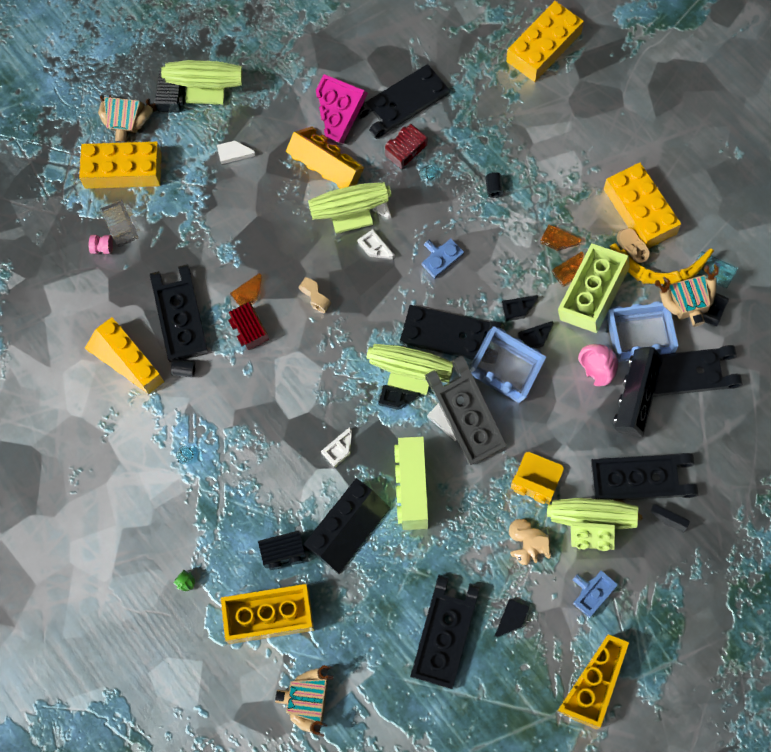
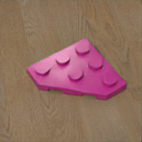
M323 74L316 89V96L320 101L319 110L321 119L325 124L324 133L327 138L343 145L368 93Z

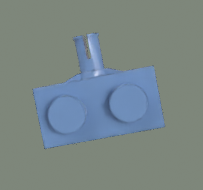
M429 239L425 242L424 246L431 254L422 262V266L435 279L463 256L464 252L452 239H449L439 247H436Z
M602 571L589 582L578 573L573 581L582 590L580 596L573 604L590 618L618 584Z

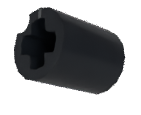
M497 172L487 174L485 179L488 197H501L504 194L501 174Z
M173 359L171 375L194 378L196 371L195 361Z

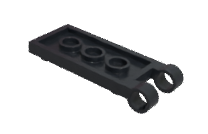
M426 64L368 101H364L357 116L359 119H362L371 112L376 115L380 121L375 122L369 131L375 139H378L447 96L450 90L434 70ZM390 104H396L397 106L395 108H391Z
M188 264L178 266L181 281L163 285L160 271L150 273L169 362H172L173 359L181 360L208 353ZM175 300L180 301L178 306L173 305Z
M409 305L400 344L458 357L463 356V358L474 360L483 343L484 335L493 326L504 330L505 325L497 321L487 322ZM461 333H465L467 337L465 339H461L459 335ZM486 349L480 362L495 364L498 352Z
M726 345L716 349L660 355L663 361L654 397L741 387L743 385L741 375L730 374L723 377L719 361L736 358L735 346ZM701 367L704 372L698 373L696 368Z
M693 454L591 459L594 499L620 501L697 497V484L679 485L677 467L687 468L695 465ZM657 474L659 475L660 479L658 481H654L652 479V475Z
M439 574L410 677L453 690L480 586L470 583L465 601L444 595L449 577ZM446 616H451L453 622L448 624L444 619Z

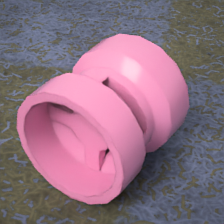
M90 235L89 251L91 254H98L99 252L104 254L112 253L113 239L111 235H104L103 237Z

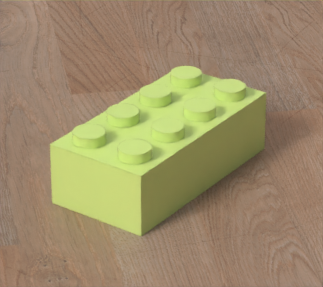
M591 243L558 308L560 320L598 333L630 268L629 256Z
M424 437L398 438V445H394L395 463H399V465H395L396 483H400V486H396L397 503H401V506H397L398 524H402L403 530L428 529Z

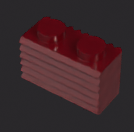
M409 124L407 128L403 127L399 131L396 138L390 139L386 143L385 156L397 167L403 169L428 145V137L414 125Z
M251 302L244 303L240 307L229 311L231 318L228 319V322L233 330L237 329L239 335L236 337L241 346L245 345L247 350H250L269 340L268 334Z

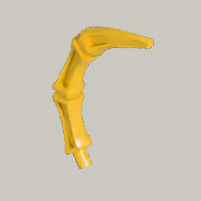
M617 243L610 246L611 250L628 255L624 249L620 251ZM710 248L691 266L669 273L646 269L629 256L630 268L628 272L637 281H642L643 284H655L656 280L664 284L663 277L668 278L671 284L694 278L704 267L714 250Z

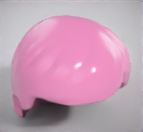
M590 344L581 349L578 359L585 368L587 377L590 376L595 379V386L610 384L616 376L618 369V359L613 350L601 344Z

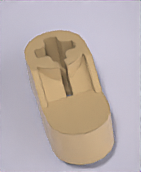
M623 229L618 232V244L636 263H643L649 258V250L646 244L637 236L634 230Z
M305 277L299 285V289L311 297V305L314 309L325 313L330 307L331 301L319 293L320 287L317 282Z

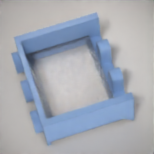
M657 301L649 305L635 304L625 308L617 306L608 310L606 320L608 321L613 351L618 362L629 361L635 349L655 347L660 355L676 353L678 341L672 315L663 306L662 302Z
M493 326L488 331L469 369L474 378L520 403L527 397L546 356L542 355L538 349L525 345L521 339L511 337L502 328Z

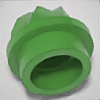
M183 569L173 583L177 586L176 589L186 592L194 588L195 579L190 571L187 572Z

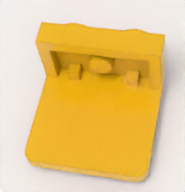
M526 452L513 478L510 489H513L517 494L532 497L539 503L550 504L564 467L531 452Z

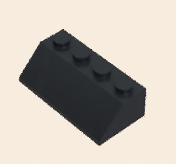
M655 347L635 349L634 354L630 356L629 374L624 378L625 389L624 393L620 395L618 402L620 406L619 412L615 414L613 420L614 428L619 433L638 437L644 436L663 361Z
M356 478L304 543L305 549L337 574H340L390 510V507L371 488Z

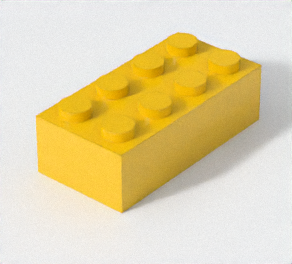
M554 1L508 48L506 62L536 82L582 34L584 21Z
M157 141L81 144L79 179L85 189L160 186L162 152Z
M640 162L606 179L603 190L628 228L636 232L648 249L677 235L681 226L680 221Z
M307 584L220 597L225 641L228 644L314 631Z

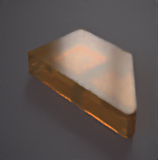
M549 224L540 243L559 251L580 245L582 239Z
M583 252L578 253L552 269V274L562 287L568 285L574 279L582 263Z
M260 273L230 293L239 307L244 303L251 302L252 304L258 300L262 281Z

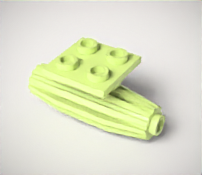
M185 60L166 63L165 67H162L161 76L165 78L167 83L187 87L186 103L223 105L224 88L242 86V66L219 61Z
M384 182L366 183L329 191L308 200L312 219L332 218L335 234L373 225L370 209L389 202L388 197H392L390 186H385Z
M374 344L373 347H369L367 352V359H370V364L391 372L388 386L427 395L429 385L425 379V374L435 370L441 382L449 383L454 368L452 362L435 354L400 345Z
M572 498L552 500V504H548L547 517H551L552 522L571 526V547L608 551L615 549L616 529L637 528L638 506L602 499Z

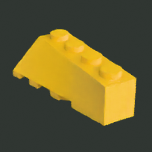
M313 126L293 133L286 152L292 155L291 157L294 160L301 161L310 170L319 172L324 179L333 181L340 189L357 185L364 170L360 163L348 154H341V148L337 145L329 144L326 136L316 134L317 129Z
M113 317L95 329L85 347L88 352L94 354L98 359L108 364L147 394H150L164 383L159 372Z
M608 634L557 711L598 730L601 728L629 642Z

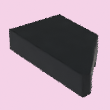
M538 295L502 301L505 322L524 319L538 301Z
M550 321L518 332V337L530 348L542 347L554 323Z
M383 385L378 404L379 406L399 410L418 399L420 393Z
M653 504L650 510L664 524L681 532H684L690 523L688 519L657 504Z
M509 599L494 637L498 638L520 629L529 607Z

